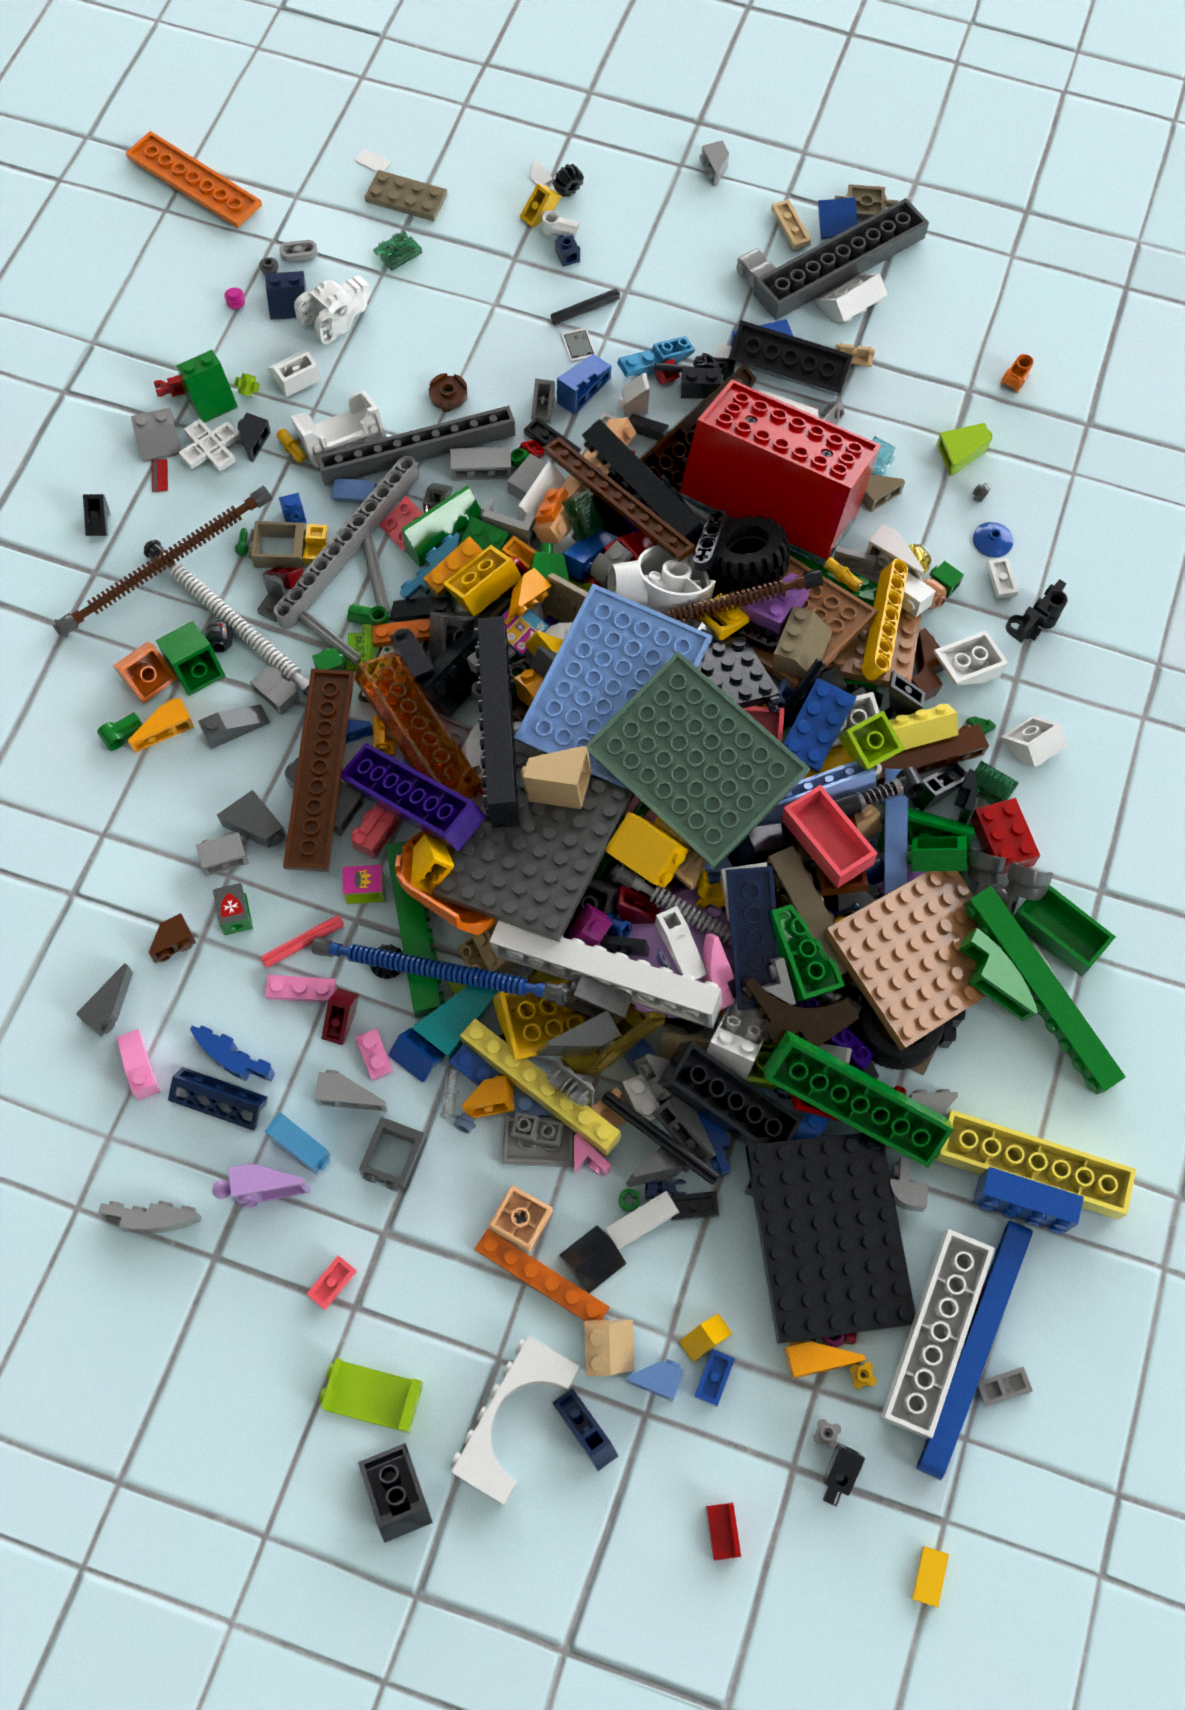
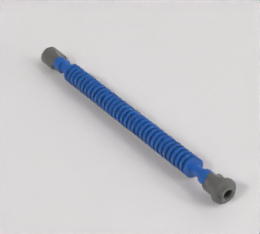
M316 937L312 942V953L315 955L340 957L343 955L347 956L348 961L494 991L497 990L519 996H525L527 992L533 993L536 997L545 998L546 1001L556 1003L557 1006H563L565 1003H568L571 996V990L568 989L567 983H537L536 985L529 983L528 979L524 977H516L514 975L357 944L344 947L340 943L332 942V940L322 937Z

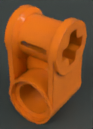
M1028 354L1019 355L1004 374L1000 384H1005L1015 389V392L1018 393L1030 374L1034 363L1033 358Z

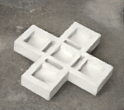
M201 419L184 428L185 434L193 443L179 451V455L191 470L206 460H209L219 472L236 462L235 457L226 447L241 438L237 430L228 421L213 431Z

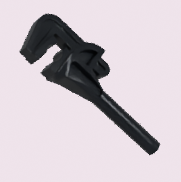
M707 353L696 356L693 366L655 363V371L682 373V367L722 368L723 381L734 373L735 364L728 362V358L712 357Z

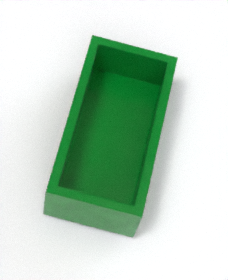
M1051 885L1047 893L1039 901L1026 899L1013 915L1023 931L1082 977L1116 938L1115 935Z

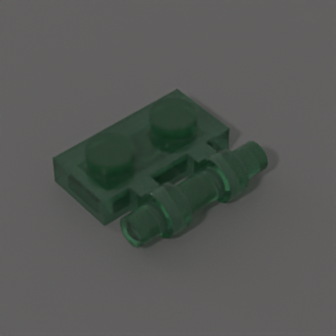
M405 231L395 233L391 239L386 242L382 241L378 243L377 247L373 248L375 255L380 254L381 260L391 271L422 254V248L411 236L408 238Z

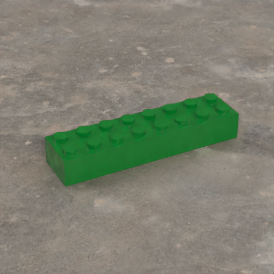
M788 1030L763 1068L767 1081L929 1168L954 1130L949 1119Z

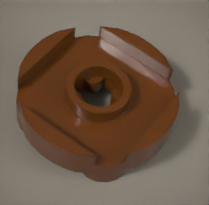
M447 373L439 374L430 382L429 399L432 404L441 408L442 411L449 412L467 401V384L459 375L448 376ZM447 389L448 391H450V390H452V391H451V393L447 394V393H445L444 390Z

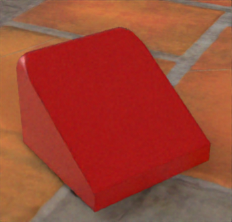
M536 440L520 444L519 448L526 450L529 455L532 454L539 459L546 455L544 448Z

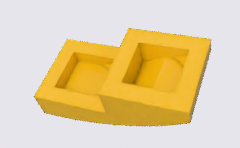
M307 525L303 564L310 565L327 545L328 525Z

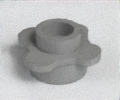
M820 1419L817 1422L818 1429L816 1434L813 1436L814 1442L817 1444L822 1443L833 1449L838 1445L836 1440L838 1434L841 1433V1427L839 1424L833 1425L827 1423L825 1419ZM826 1431H828V1432L830 1433L829 1436H826V1435H825V1432H826Z

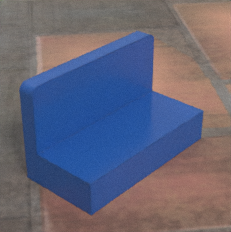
M412 1028L398 1036L389 1052V1056L421 1082L428 1078L431 1070L441 1063L446 1056Z

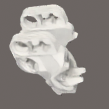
M360 276L353 277L341 285L332 280L324 281L310 292L305 291L296 299L294 308L297 320L305 327L315 322L318 340L325 345L329 344L337 337L346 334L350 330L355 315L365 311L371 295L370 285Z

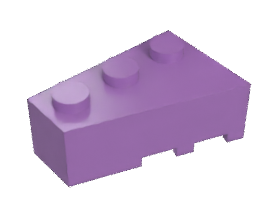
M794 573L789 574L782 579L783 583L794 580L798 575ZM795 588L786 591V596L781 595L777 598L775 595L774 599L770 597V600L767 601L764 597L763 602L759 599V603L754 602L752 605L748 602V606L743 605L742 611L749 616L750 621L778 633L781 637L793 606L801 608L809 597L810 589L806 590V588L797 590Z

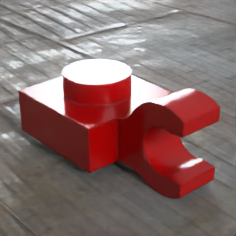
M179 375L167 378V382L163 380L154 381L158 397H163L170 393L172 397L185 394Z

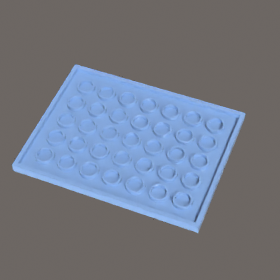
M592 584L514 739L544 754L585 746L677 651L698 668L710 645L712 635ZM589 754L592 776L627 789Z

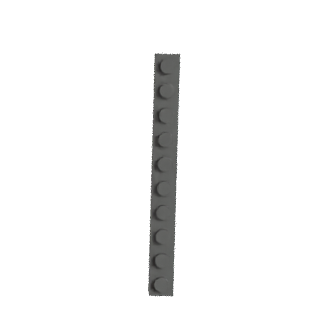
M509 405L316 455L319 470L326 486L333 484L334 479H352L390 469L404 456H411L417 462L450 453V449L470 448L516 436L515 420Z

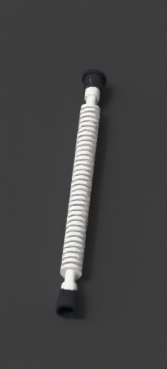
M158 540L148 541L144 546L143 553L147 558H153L157 561L155 559L156 555L161 558L159 555L161 552L166 555L164 548ZM169 562L171 567L165 565L170 569V576L217 616L218 619L229 624L236 635L261 655L272 667L279 669L288 681H296L299 684V688L307 696L309 679L300 675L301 669L181 563L173 565Z

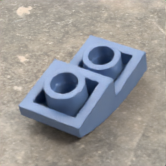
M334 479L331 498L335 501L353 500L356 503H363L374 490L377 483L356 479Z

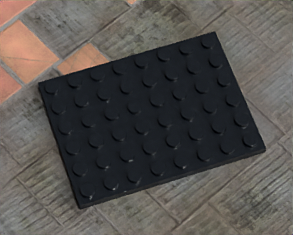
M862 1132L745 1146L777 1344L912 1325L916 1313L894 1195L890 1187V1173L884 1144Z

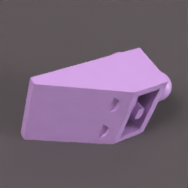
M256 1164L228 1168L230 1183L226 1180H219L212 1187L213 1195L216 1198L225 1199L231 1194V1197L243 1208L256 1207L259 1202L311 1193L310 1187L304 1178Z

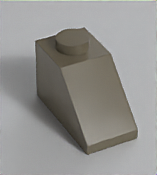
M873 475L869 479L862 503L870 512L874 511L900 495L905 481L900 478Z

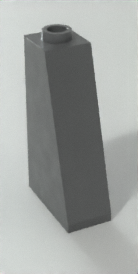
M298 758L293 763H290L285 770L287 783L293 789ZM342 782L340 784L334 830L340 837L365 803L362 793Z

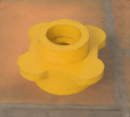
M865 1362L859 1366L856 1364L851 1365L849 1372L852 1374L854 1388L861 1389L863 1386L869 1385L873 1387L876 1385L877 1379L873 1375V1364L871 1362ZM861 1373L865 1374V1378L861 1377Z

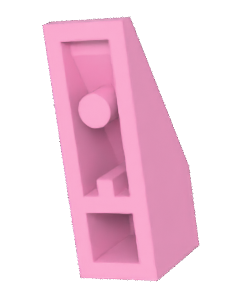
M137 1029L117 1037L124 1070L132 1094L138 1100L161 1092L140 1030Z

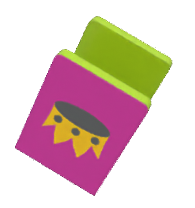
M382 865L343 867V894L346 895L347 904L385 902V876Z

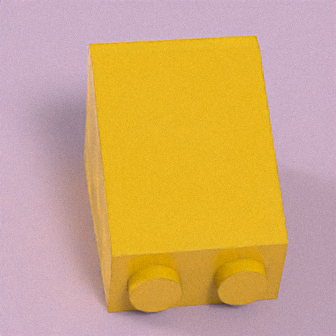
M628 812L606 846L605 851L652 884L665 888L672 880L673 874L679 865L684 862L689 849L655 823Z

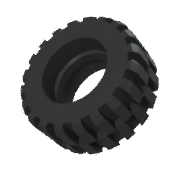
M745 516V518L741 519L738 517L733 519L732 522L728 521L725 534L711 567L715 580L726 588L729 587V589L734 591L744 589L745 592L746 588L751 590V587L755 586L757 590V585H761L762 588L764 583L767 585L768 582L773 583L775 580L778 582L780 577H783L790 564L788 539L785 530L776 521L774 522L770 518L764 519L762 516Z

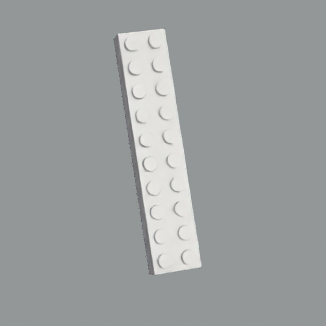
M498 920L489 941L498 958L570 982L572 979H576L583 974L632 996L631 1002L710 1028H714L722 1006L721 989L715 983L709 981L702 983L696 981L693 976L688 974L680 976L674 974L669 968L660 967L659 969L653 967L645 960H631L623 953H609L601 946L594 945V947L585 945V942L577 938L569 940L562 936L560 942Z

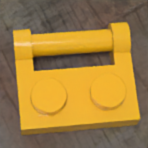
M732 606L730 611L726 607L727 611L723 612L721 608V613L718 614L717 610H715L716 614L712 615L723 626L716 623L706 613L704 618H701L699 614L700 619L696 620H701L715 632V636L718 639L724 640L749 623V616L738 607L734 609Z

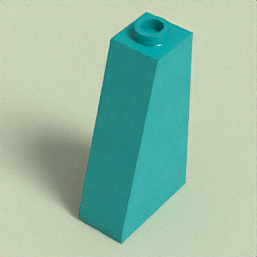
M469 985L416 1023L412 1029L449 1058H452L462 1045L460 1035L474 1019H477L479 1022L482 1021L493 1007V997L499 991Z

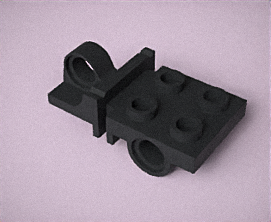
M1059 579L1055 585L1051 584L1045 591L1043 599L1039 598L1033 608L1029 606L1023 616L1013 615L1009 618L1006 624V631L1022 643L1025 638L1036 640L1042 631L1038 626L1044 629L1053 628L1068 601L1067 595L1063 592L1067 583ZM1011 623H1018V629H1014Z

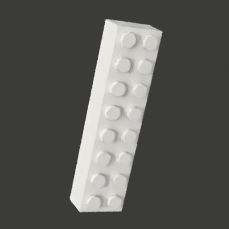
M950 1229L942 1234L880 1416L881 1420L923 1438H933L995 1250L994 1247Z

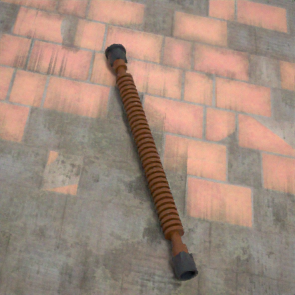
M820 569L802 573V576L795 577L792 581L783 583V580L779 579L777 583L775 580L773 585L771 582H768L767 585L766 583L762 584V588L761 585H757V590L753 586L751 590L746 588V593L742 589L741 594L739 590L735 591V595L734 592H731L730 597L728 593L724 594L725 599L723 595H719V600L716 596L714 597V602L712 598H708L709 603L706 599L703 600V604L701 601H697L698 606L696 602H693V607H691V604H687L686 609L685 605H682V610H680V607H676V612L674 608H671V613L667 609L665 610V615L683 623V618L685 622H689L688 617H690L691 621L694 620V616L696 619H700L699 614L701 618H704L705 613L707 616H710V611L712 615L716 614L715 610L719 614L721 613V608L723 612H726V607L730 611L732 606L734 609H737V604L739 608L743 607V604L748 606V601L752 605L754 602L759 603V599L763 602L764 597L767 601L770 600V597L774 599L775 595L777 598L781 595L786 596V591L797 588V590L806 588L808 590L823 586L822 573Z

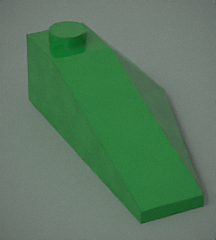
M793 905L771 910L770 916L779 957L785 960L796 1004L844 987L845 985L837 964L821 948L823 945L820 941H816L809 932L808 925Z

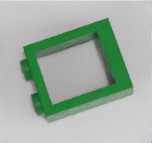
M966 836L912 837V844H908L907 864H912V872L967 871Z

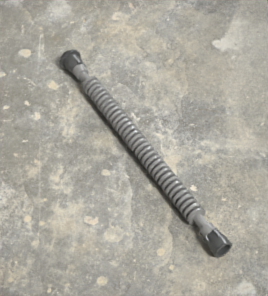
M625 864L616 865L611 874L614 877V883L618 882L638 892L639 890L651 896L649 901L653 902L656 899L654 904L658 905L661 902L659 906L661 908L666 905L665 910L677 906L683 918L687 917L686 923L692 920L690 925L694 926L697 923L695 928L699 929L702 926V932L707 929L706 934L712 932L719 939L723 938L722 944L728 941L726 946L730 947L731 933L730 928L728 931L726 930L728 927L726 924L722 928V922H719L718 925L716 924L717 919L711 922L712 916L709 915L708 919H706L707 913L704 912L703 916H701L702 910L699 909L696 913L697 907L694 906L691 910L692 904L689 903L686 907L685 900L681 904L680 897L676 901V895L673 894L671 898V892L668 891L667 894H664L666 892L664 888L660 892V886H657L655 889L645 883V880L639 877L638 873ZM829 992L821 995V997L830 1002L838 1000L840 997L847 998L857 1015L863 1006L852 998L844 997L839 993Z

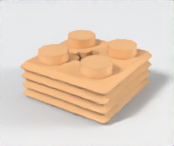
M511 1186L492 1218L489 1230L530 1252L549 1220L553 1208L519 1188ZM525 1214L526 1222L517 1224L515 1216Z

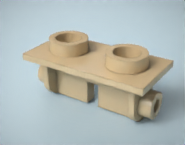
M843 342L836 344V350L853 355L850 364L872 367L875 349H871V346H858V348H854V345L843 344Z

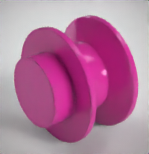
M230 288L225 292L224 297L229 308L239 309L245 304L244 294L241 289Z

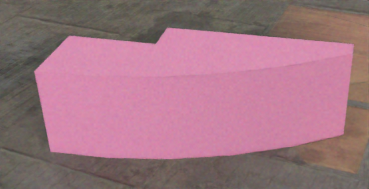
M708 933L705 936L702 962L707 972V975L703 976L704 983L705 981L715 983L721 989L722 1006L720 1010L735 1003L727 984L728 981L735 977L719 937Z

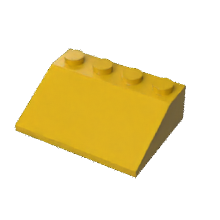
M563 979V980H558V981H553V982H547V983H552V984L567 983V985H569V984H570V981H567V980H564V979ZM498 992L493 997L497 1019L514 1061L538 1056L536 1051L547 1041L590 1020V1018L563 1006H557L554 1002L546 1001L545 998L536 997L533 993L527 992L525 996Z

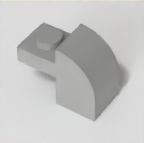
M616 541L604 555L601 553L597 555L591 566V576L599 585L607 589L608 571L611 564L628 562L633 557L632 553Z
M900 1157L897 1163L893 1164L892 1177L896 1179H890V1187L894 1195L895 1205L905 1210L923 1212L927 1208L928 1184L909 1181L911 1158Z

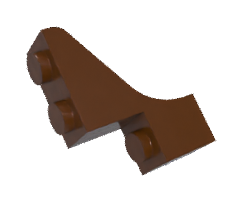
M926 628L919 632L915 652L918 674L911 679L912 684L926 692L925 701L935 697L943 684L935 674L944 670V667L933 652L935 649L940 648V646Z

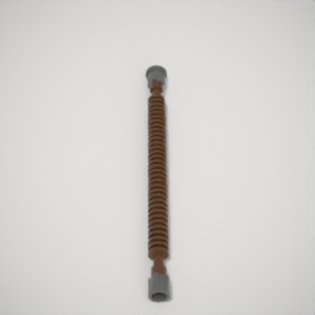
M265 486L260 487L251 493L250 497L244 500L245 503L239 507L231 506L230 509L226 510L227 514L222 512V516L219 514L217 518L214 517V523L211 520L208 521L209 525L205 523V529L203 526L199 527L201 532L198 529L195 530L196 535L194 532H191L192 538L187 535V540L185 538L181 539L183 543L180 540L177 542L179 546L173 544L174 549L170 546L168 548L170 552L164 550L166 555L162 552L159 553L161 558L156 555L155 559L157 561L152 558L150 559L152 564L147 561V567L144 564L141 565L143 570L140 567L137 568L138 573L133 570L134 576L131 573L128 574L129 579L124 576L125 582L120 579V585L115 582V588L113 585L110 586L111 591L108 588L105 589L106 594L104 591H101L102 597L99 594L96 595L97 600L95 597H92L93 603L88 600L89 605L82 610H76L72 614L68 613L59 620L55 619L54 629L59 636L64 634L67 638L70 632L77 629L78 625L85 621V617L93 612L98 615L97 609L101 612L104 611L102 606L107 609V603L110 606L113 605L111 600L116 603V597L119 600L122 599L120 594L123 597L126 596L125 591L130 594L129 588L132 591L135 590L134 585L139 588L138 583L140 582L143 585V579L148 582L147 577L152 579V573L154 576L158 575L156 571L162 573L161 567L165 571L167 569L165 565L171 567L169 562L174 565L176 563L174 559L177 562L180 561L178 556L183 559V553L186 556L189 555L187 550L192 553V547L197 550V545L199 547L202 546L201 541L203 544H206L205 539L210 541V536L215 538V534L217 536L220 534L219 530L224 532L223 527L227 530L229 528L228 525L230 527L233 526L232 521L234 524L238 523L237 519L241 521V515L248 510L252 511L257 507L260 508L273 500Z

